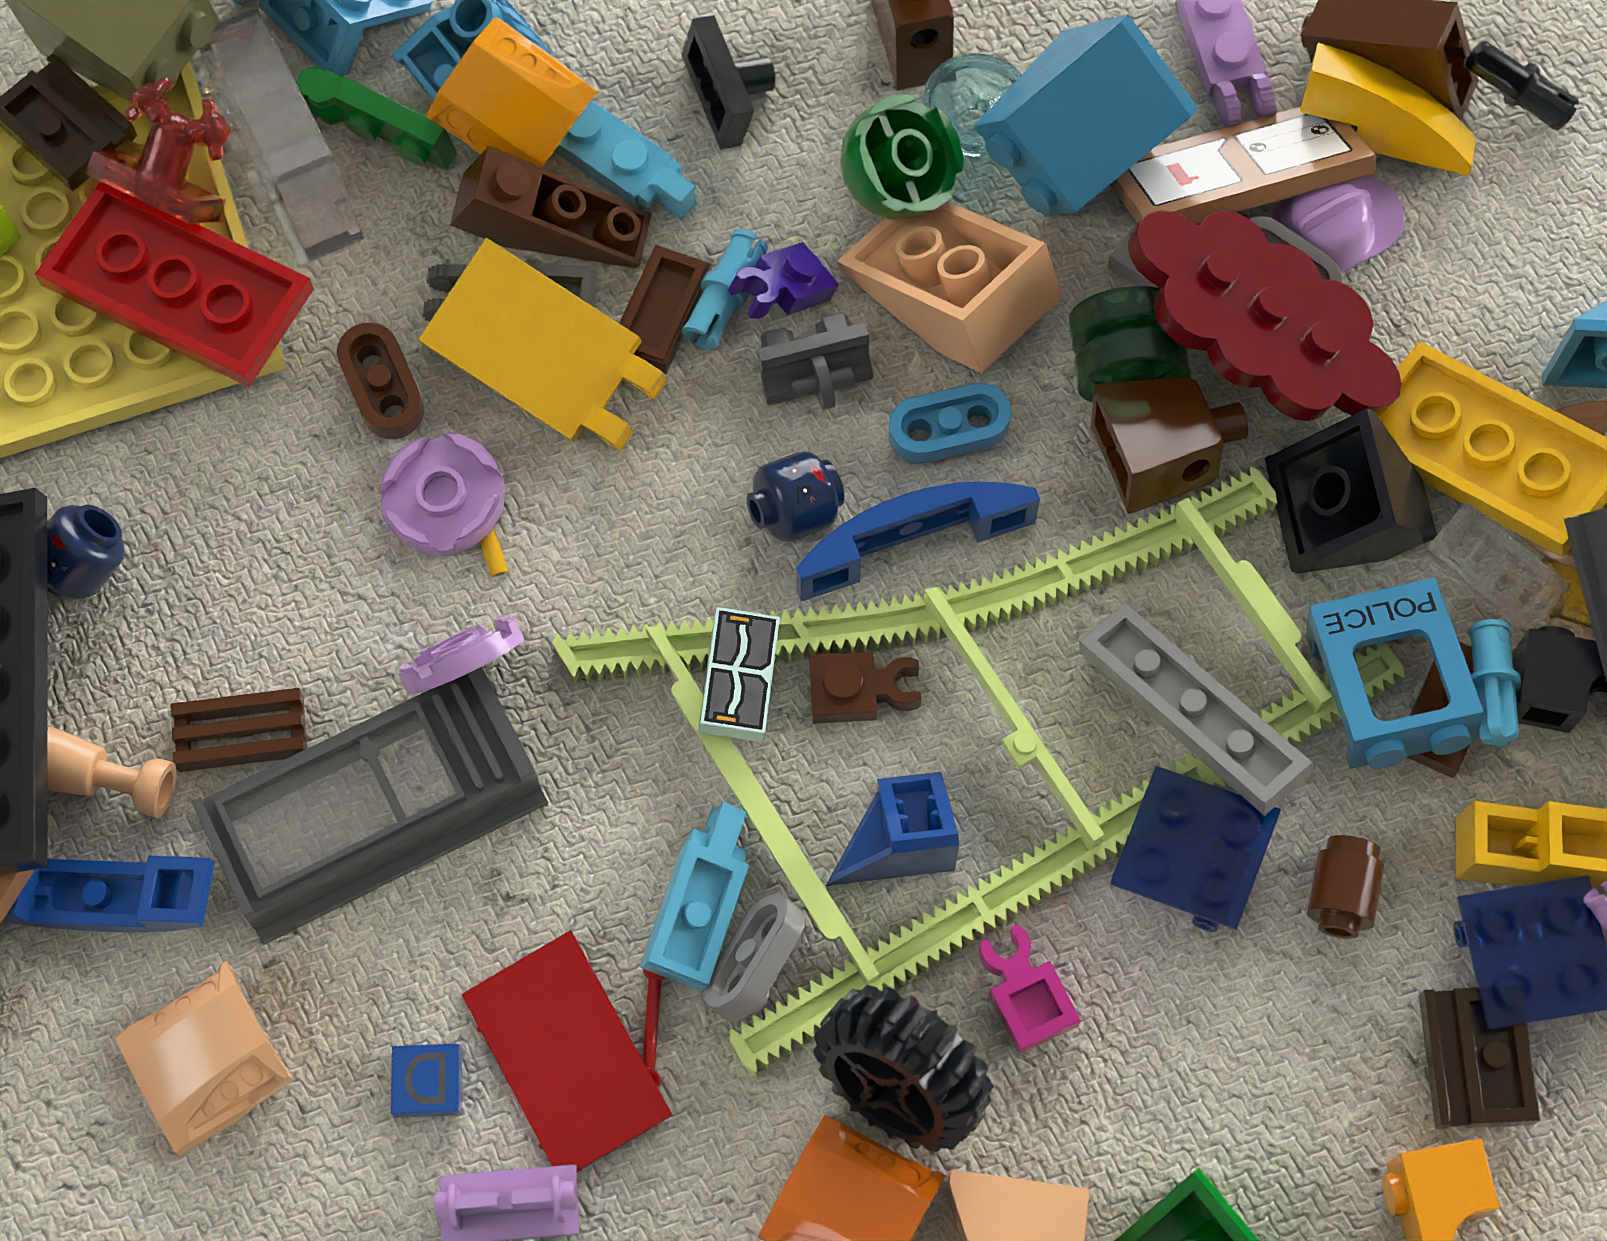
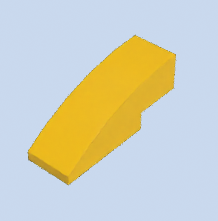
M1322 43L1317 44L1299 112L1355 126V132L1374 153L1469 176L1473 164L1476 136L1449 109L1425 90L1386 67L1357 54Z
M1474 800L1455 817V877L1460 880L1507 885L1602 888L1600 884L1607 881V809L1548 801L1539 809Z

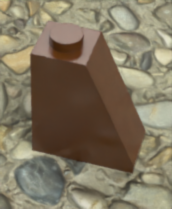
M1318 0L1313 12L1306 15L1302 24L1301 42L1303 47L1307 48L1311 63L1318 43L1357 54L1394 71L1422 88L1449 109L1460 121L1462 120L1479 78L1467 69L1465 65L1471 49L1458 2L1441 0Z

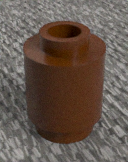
M1335 835L1328 838L1326 849L1318 852L1307 915L1319 923L1318 930L1320 932L1337 938L1354 939L1358 937L1359 931L1369 930L1374 927L1384 872V863L1379 860L1381 849L1376 843L1355 836Z

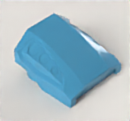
M456 0L451 7L433 14L392 54L397 62L403 65L415 78L432 102L472 42L494 17L503 20L555 58L526 19L508 0Z

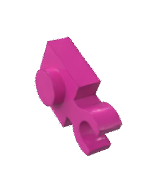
M1015 925L1011 927L1009 933L1012 942L1016 946L1017 952L1010 958L997 956L992 949V945L986 939L980 942L979 958L987 971L996 976H1001L1004 982L991 988L989 997L1018 1054H1022L1078 1027L1081 1020L1051 961L1034 969L1032 968L1028 960L1031 951L1030 938L1020 925Z

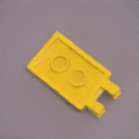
M488 238L484 240L418 339L423 345L573 443H575L585 428L620 452L634 431L629 427L628 423L605 410L604 407L622 380L654 401L668 381L663 376L664 373L640 357L633 355L642 342L638 335Z

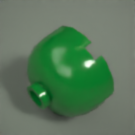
M912 94L889 95L863 111L852 122L843 137L840 167L846 187L854 200L869 212L891 220L923 216L950 200L956 189L952 190L956 174L963 170L964 157L959 135L947 115L938 107L929 110L924 104L915 101L921 97Z

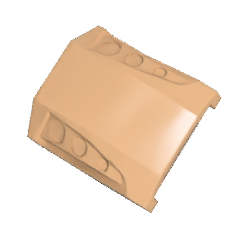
M227 961L220 965L217 972L195 988L132 1024L115 1038L155 1119L178 1156L238 1122L266 1098L294 1081L288 1068L283 1064L270 1044L267 1033L261 1028L255 1017L254 1009L248 1004L241 991L242 987L236 980L238 979L237 974Z

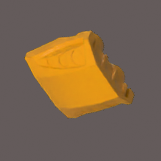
M494 17L472 42L439 89L425 117L442 126L479 154L487 146H490L543 168L588 104L594 100L599 91L503 20Z

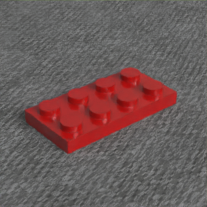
M103 178L35 273L41 286L247 387L251 386L314 290L309 277Z

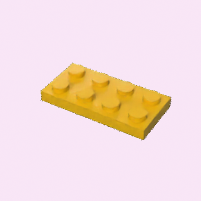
M1419 341L1397 367L1402 382L1400 396L1381 416H1378L1424 483L1563 558L1571 548L1564 518L1600 510L1607 503V437Z

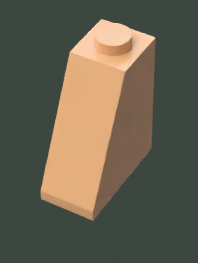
M951 1169L946 1194L961 1241H1085L1090 1189Z

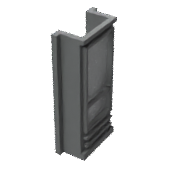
M480 667L453 681L427 690L203 800L199 797L192 800L191 803L243 916L256 930L261 943L265 945L547 805L548 801L541 789L535 769L483 668Z

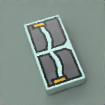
M716 607L698 733L763 742L780 617Z

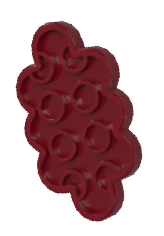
M1159 210L1148 213L1132 231L1128 242L1130 259L1138 272L1160 288L1156 295L1154 309L1156 319L1163 331L1175 342L1189 349L1207 351L1215 370L1227 381L1240 387H1260L1269 403L1280 413L1295 420L1303 421L1321 418L1332 405L1351 416L1366 408L1373 410L1377 416H1381L1400 396L1402 382L1399 370L1391 357L1369 341L1374 323L1371 311L1364 299L1351 287L1341 282L1322 279L1312 259L1302 250L1288 244H1269L1262 230L1249 218L1236 212L1224 210L1210 213L1199 225L1176 212Z

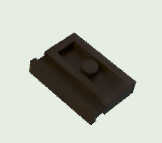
M52 53L46 58L48 64L38 73H35L33 70L30 71L0 96V126L73 192L118 154L116 148L126 139L132 142L138 135L133 124Z
M1522 985L1454 988L1452 991L1423 990L1418 996L1435 1129H1446L1448 1127L1535 1125L1541 1121Z

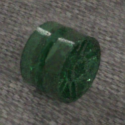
M1152 286L1114 288L1094 294L1078 303L1069 314V328L1072 349L1075 353L1074 366L1077 388L1083 399L1093 403L1094 385L1103 383L1177 377L1191 378L1187 347L1175 342L1167 335L1156 319L1154 302L1160 288Z

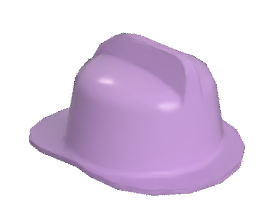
M1365 176L1291 197L1276 209L1272 217L1329 255L1337 263L1341 273L1383 253L1396 243L1404 227V210L1397 194L1384 182L1372 176Z

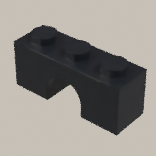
M1544 626L1538 629L1529 628L1514 649L1513 670L1517 671L1521 676V687L1515 692L1519 724L1570 733L1587 713L1589 693L1607 692V681L1595 640L1575 637L1574 632L1563 627Z

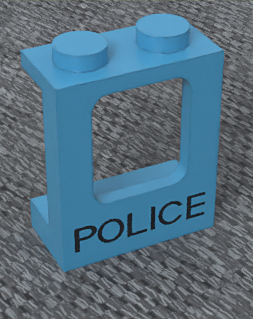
M1436 577L1309 605L1306 637L1312 656H1321L1348 738L1346 760L1349 769L1366 765L1373 769H1384L1399 764L1407 756L1433 751L1438 755L1451 754L1466 748L1471 742L1477 741L1478 728L1481 726L1484 711ZM1409 636H1421L1429 644L1449 704L1440 710L1391 721H1381L1372 713L1353 652L1364 646Z

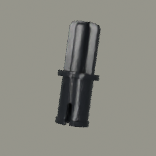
M1487 41L1479 42L1466 59L1465 65L1467 69L1504 93L1503 100L1505 104L1510 107L1518 105L1536 116L1553 130L1557 131L1564 127L1577 110L1574 106L1579 103L1578 98L1547 80L1546 77L1540 74V68L1535 63L1523 66Z

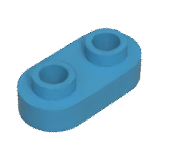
M973 383L912 397L898 404L893 410L889 420V442L899 457L912 463H928L991 448L1001 442L1008 432L1011 406L1008 398L1000 389L986 383ZM979 415L985 417L989 424L984 427H975L969 423L968 419ZM921 429L926 431L930 437L925 441H915L908 434L913 430Z

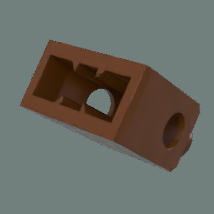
M871 0L896 91L953 79L954 17L950 0ZM925 29L924 45L912 44L910 42L912 36L919 30Z
M1190 377L1094 385L1091 427L1128 514L1213 483L1219 477L1223 444L1247 439L1248 421L1243 406L1237 402L1209 409L1198 382Z

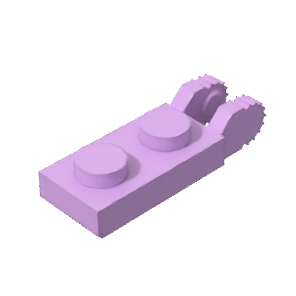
M1175 0V5L1208 97L1212 96L1223 126L1229 127L1241 123V105L1239 99H1237L1236 91L1242 89L1248 90L1258 118L1276 114V97L1274 96V91L1272 90L1269 76H1267V70L1242 0Z

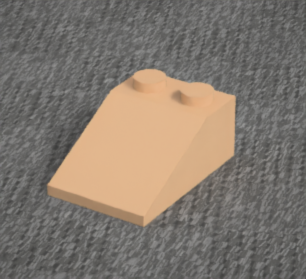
M949 201L923 216L898 220L884 218L836 261L841 272L934 350L981 374L1063 297L1045 242Z

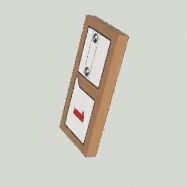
M1300 107L1157 146L1112 182L1110 186L1137 224L1148 213L1159 210L1176 212L1199 224L1213 212L1224 210L1238 213L1376 173V154L1349 124L1299 112Z

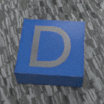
M459 1043L392 1046L391 1115L394 1118L462 1115V1047Z

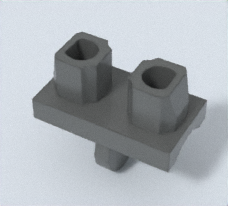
M844 313L823 317L816 324L817 334L795 339L793 332L784 327L763 332L761 335V348L757 349L763 394L767 405L816 394L821 409L827 410L836 406L834 389L873 379L869 355V334L865 324L852 325Z

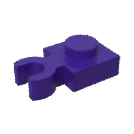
M801 242L761 255L755 267L742 268L737 272L727 291L731 295L747 292L755 296L747 311V315L752 319H759L765 317L773 304L776 303L787 315H791L828 302L840 284L806 244Z

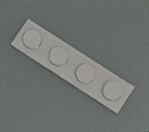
M1126 602L1079 640L1080 654L1264 816L1311 776L1313 763Z

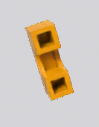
M1482 1138L1400 1153L1386 1164L1389 1174L1382 1176V1189L1386 1206L1392 1216H1400L1406 1241H1454L1456 1229L1462 1221L1484 1218L1500 1208Z

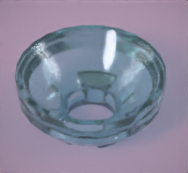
M971 53L956 56L939 65L930 75L925 85L922 103L929 110L938 107L947 115L959 135L964 155H989L985 149V141L980 134L964 130L959 125L958 118L968 110H980L986 113L1022 74L1009 62L994 55Z

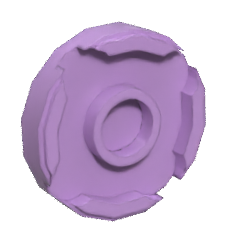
M444 434L445 437L429 439L426 436L412 441L392 458L382 476L380 487L382 494L381 504L386 523L404 545L426 555H452L473 548L492 532L503 512L506 488L495 459L480 443L460 434Z
M510 615L497 617L494 621L498 630L486 633L483 625L477 628L473 626L420 652V656L415 658L419 668L411 665L410 662L403 663L399 668L398 676L407 694L420 693L453 681L515 648L524 640L515 617Z

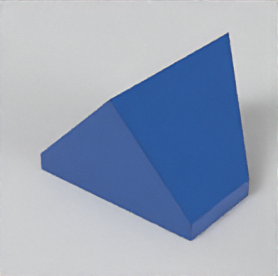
M934 772L877 779L878 791L825 886L955 871L959 850V836L942 773Z

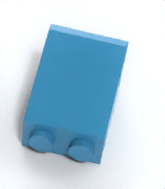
M1129 14L1062 31L973 127L984 139L985 149L989 156L997 164L1007 168L1022 187L1021 194L1028 205L1046 217L1079 211L1190 119L1199 108Z

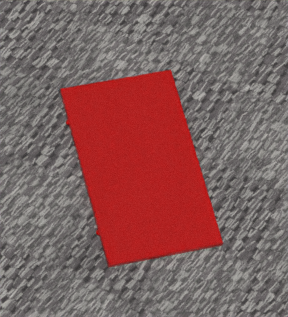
M571 930L461 994L478 1025L477 1031L483 1034L540 1142L539 1148L545 1151L552 1166L576 1164L577 1172L673 1116Z

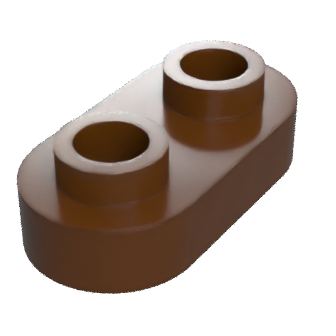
M362 323L353 326L339 340L337 358L367 428L373 434L384 439H399L411 434L423 419L424 405L419 389L394 334L385 326L377 323ZM369 356L381 357V360L374 366L367 367L362 365L364 359ZM391 406L403 407V411L398 416L386 417L383 415L385 410Z

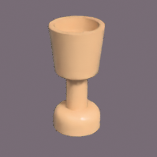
M48 727V791L90 797L95 794L100 786L132 795L135 810L145 816L156 819L163 816L175 789L177 778L175 763L154 758L144 763L140 770L107 762L105 748L54 727Z

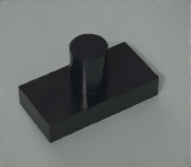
M715 15L693 18L681 56L719 148L725 149L742 146L754 114V108L748 95L774 90L775 71L773 64L767 56L733 61Z

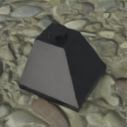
M1366 408L1264 458L1270 484L1276 492V509L1291 572L1299 574L1386 561L1438 538L1423 479L1373 410Z

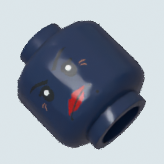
M801 451L759 467L753 478V492L747 495L746 501L751 519L759 529L767 528L776 539L791 542L830 527L837 518L839 507L844 504L845 496L842 481L833 464L828 460L819 459L811 452Z
M87 504L83 506L69 505L61 507L47 522V592L55 596L84 599L95 595L124 560L125 545L122 539V530L118 522L109 513L97 506Z

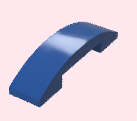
M962 482L924 488L882 502L843 523L806 555L796 567L799 598L802 602L859 583L862 556L965 522H969L977 543L1036 523L1040 503L1037 490L1033 487L1012 483Z
M148 855L147 862L48 859L47 868L34 870L2 922L54 929L98 932H165L203 927L215 861L205 857Z

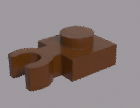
M873 652L809 655L813 724L877 720V703L887 702L889 706L899 711H912L921 707L920 691L903 692L895 685V682L901 677L918 676L919 660L902 657L890 662L885 669H874Z

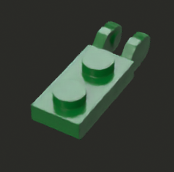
M315 65L314 67L307 66V69H301L302 72L297 74L298 78L295 80L297 84L295 88L300 97L305 99L311 115L314 114L315 118L319 117L321 121L329 125L344 122V125L351 132L370 142H374L379 137L393 144L395 151L403 158L419 166H424L428 161L447 171L457 154L456 149L446 129L429 120L425 115L346 77L343 78L329 70L323 71L322 67L316 68Z

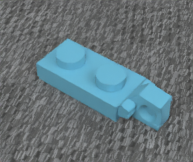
M594 101L588 104L554 151L635 207L641 204L649 208L656 202L683 220L697 204L694 193L696 190L695 185L680 174L682 166L672 155Z
M721 802V805L717 808L712 807L703 832L694 828L690 830L686 842L680 848L639 966L640 968L698 991L707 989L749 864L745 863L747 850L736 846L747 811Z

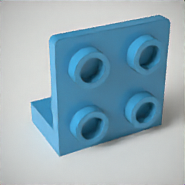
M260 0L258 7L319 68L322 67L323 71L329 70L339 76L349 74L364 28L427 12L430 10L433 0Z

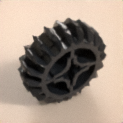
M866 985L862 990L851 989L844 998H840L821 1021V1028L814 1036L817 1045L813 1050L816 1060L821 1064L819 1071L824 1078L833 1082V1093L843 1097L850 1104V1111L858 1112L868 1120L869 1127L876 1125L884 1130L890 1139L895 1140L899 1137L911 1148L918 1149L922 1145L929 1151L938 1152L941 1148L954 1150L960 1141L965 1140L971 1131L974 1132L985 1117V1109L991 1102L989 1095L994 1087L990 1078L986 1075L989 1067L984 1060L974 1056L976 1046L959 1036L957 1025H948L938 1017L937 1009L929 1011L922 1007L915 996H909L907 999H904L895 989L887 987L881 991L877 987Z

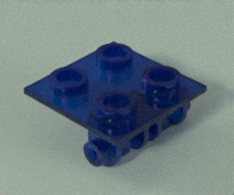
M1155 766L1110 885L1193 914L1192 924L1202 930L1217 932L1219 924L1237 930L1281 809L1274 807L1264 816L1239 794Z
M1589 875L1457 897L1462 921L1454 922V937L1459 948H1469L1488 1030L1607 1010V947L1601 924L1583 900L1585 895L1592 890Z

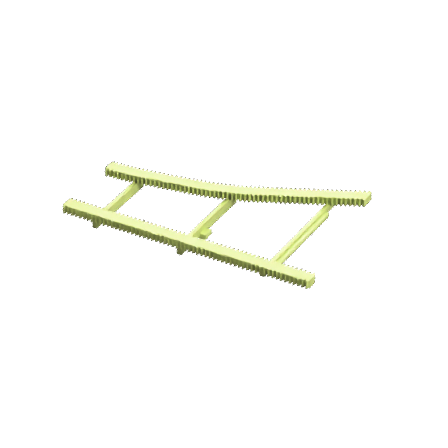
M1249 466L1247 474L1240 471L1237 479L1231 476L1228 485L1221 481L1218 490L1211 486L1208 495L1201 491L1199 499L1192 495L1190 499L1188 497L1177 502L1176 507L1171 504L1168 513L1160 509L1158 518L1149 513L1147 523L1139 517L1135 527L1129 522L1126 523L1124 531L1116 526L1113 536L1104 531L1102 541L1093 535L1090 545L1081 540L1079 550L1072 544L1069 545L1067 554L1058 549L1056 559L1049 553H1046L1045 564L1038 557L1035 559L1034 567L1025 561L1024 572L1017 565L1014 566L1013 575L1004 569L1002 579L993 572L991 583L983 575L981 586L972 578L970 589L961 581L958 592L951 584L949 585L947 595L940 587L924 589L923 599L915 592L913 602L910 601L906 594H904L902 604L893 596L890 606L881 598L879 608L870 600L867 610H865L860 601L855 611H853L849 603H847L844 612H841L837 604H835L831 614H829L824 605L821 607L819 615H816L812 607H809L806 616L797 608L793 618L784 609L779 620L775 661L779 663L782 653L791 661L795 652L804 660L807 651H810L812 655H818L820 649H822L825 654H830L832 648H835L837 653H843L844 648L847 647L851 653H855L857 645L860 646L863 652H867L868 646L871 644L878 652L881 642L891 650L893 640L903 648L905 638L915 646L917 636L924 643H927L930 633L939 641L940 631H943L1012 731V734L1002 739L1001 744L1017 768L1020 770L1032 762L1076 826L1075 830L1067 825L1065 836L1056 832L1054 843L1045 839L1043 849L1034 845L1032 856L1023 852L1021 857L1022 863L1012 859L1010 869L1001 865L999 870L1000 877L990 872L988 877L989 883L978 879V890L968 885L966 890L967 897L956 892V904L946 898L944 903L945 911L935 905L933 909L934 918L923 912L922 924L914 919L911 920V931L904 926H900V938L890 932L889 945L878 939V952L869 946L866 947V951L864 950L731 738L698 733L703 694L689 672L694 662L703 671L708 661L713 621L710 617H708L705 627L701 625L698 619L695 620L692 628L683 620L680 629H677L674 623L670 621L667 631L664 630L660 622L657 626L652 627L645 624L642 633H639L636 627L632 625L629 635L626 634L622 626H620L616 636L613 635L609 628H607L604 637H601L598 631L594 629L591 639L588 638L584 630L581 631L578 640L575 639L571 632L568 633L565 641L556 633L552 642L553 649L575 684H577L580 674L589 683L593 673L602 681L605 672H608L611 678L615 680L618 670L627 679L631 669L634 670L638 677H640L643 668H646L650 676L653 675L656 666L659 667L663 675H665L667 668L670 669L677 681L671 688L674 700L743 810L747 811L748 818L817 928L828 941L840 939L855 963L854 965L844 960V972L833 967V979L822 973L821 986L810 980V993L799 987V999L787 994L788 1006L786 1007L776 1001V1013L764 1008L765 1020L753 1015V1027L742 1021V1034L729 1029L730 1046L745 1071L757 1076V1064L768 1070V1057L780 1062V1050L791 1056V1043L802 1049L803 1036L814 1042V1029L819 1031L821 1028L820 1023L840 998H844L851 989L862 990L866 985L877 987L881 991L887 987L894 989V981L904 987L906 983L905 974L916 980L917 968L925 973L928 972V961L939 966V954L949 960L951 955L950 947L960 953L962 941L972 946L973 934L983 939L984 928L991 932L995 931V921L1005 926L1007 921L1006 914L1016 919L1018 914L1017 908L1027 912L1029 901L1038 906L1040 895L1047 899L1050 898L1051 888L1060 892L1062 882L1069 886L1072 884L1073 875L1082 879L1084 868L1092 873L1095 868V862L1102 866L1104 865L1106 855L1115 859L1117 849L1125 853L1128 842L1136 846L1139 836L1147 839L1150 830L1158 833L1161 826L1160 823L1169 826L1171 816L1179 820L1182 810L1190 813L1193 804L1200 807L1204 797L1212 800L1215 794L1214 790L1222 794L1225 784L1230 786L1195 754H1193L1194 757L1186 754L1183 763L1175 760L1172 770L1165 766L1162 771V777L1154 773L1151 783L1143 780L1140 789L1132 786L1129 793L1130 797L1122 792L1119 797V803L1111 799L1108 809L1099 806L1097 816L1092 814L1080 799L964 625L974 632L976 622L986 629L987 619L997 626L999 615L1007 622H1009L1011 612L1018 618H1021L1022 608L1031 615L1034 605L1040 610L1044 609L1045 600L1052 606H1055L1056 596L1063 602H1066L1068 592L1076 598L1079 587L1086 593L1089 592L1091 583L1099 589L1102 578L1109 584L1112 583L1114 574L1122 580L1125 570L1134 575L1136 567L1139 566L1145 571L1148 561L1157 566L1159 556L1167 562L1171 552L1180 557L1182 548L1190 553L1194 544L1200 549L1300 689L1299 692L1293 689L1288 698L1281 696L1278 705L1271 702L1267 711L1260 709L1258 716L1295 748H1297L1300 740L1306 743L1311 734L1317 736L1321 727L1327 730L1332 721L1335 723L1340 721L1341 717L1326 671H1323L1319 679L1297 648L1302 637L1298 627L1253 565L1247 560L1235 562L1217 538V536L1223 538L1225 530L1233 533L1236 525L1243 528L1246 519L1253 523L1257 514L1264 517L1267 509L1272 512L1274 511L1277 504L1276 492L1259 470ZM771 611V616H777L774 611ZM1384 642L1373 644L1372 647L1365 646L1361 654L1355 652L1353 655L1369 704L1374 696L1380 698L1384 689L1390 692L1395 683L1401 685L1405 679L1404 666L1389 645Z

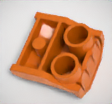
M824 1115L776 1200L758 1238L762 1241H911L937 1191L940 1190L946 1175L912 1161L842 1122Z

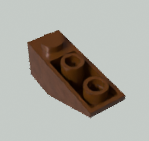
M487 146L463 173L450 226L483 239L488 238L494 243L507 248L638 268L641 263L652 213Z

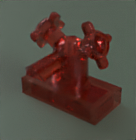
M162 78L157 83H148L131 94V106L125 112L129 122L135 121L144 113L152 124L140 157L138 158L125 151H93L86 175L189 224L218 222L226 199L188 182L186 175L195 148L208 147L209 157L212 161L220 160L223 157L222 145L225 144L228 134L231 132L230 126L225 118L217 112L216 103L211 98L202 100L203 114L200 119L191 120L184 114L172 111L167 105L169 100L166 97V93L174 85L168 78Z

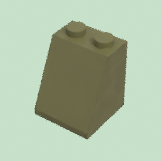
M4 0L40 54L49 57L53 53L74 72L148 111L153 109L163 94H166L174 87L180 72L197 50L208 43L214 28L220 22L208 0Z

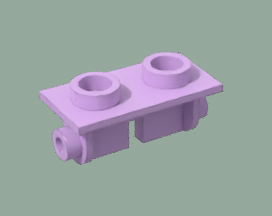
M576 1164L439 1176L440 1192L435 1193L434 1202L436 1220L441 1221V1241H513L580 1235Z

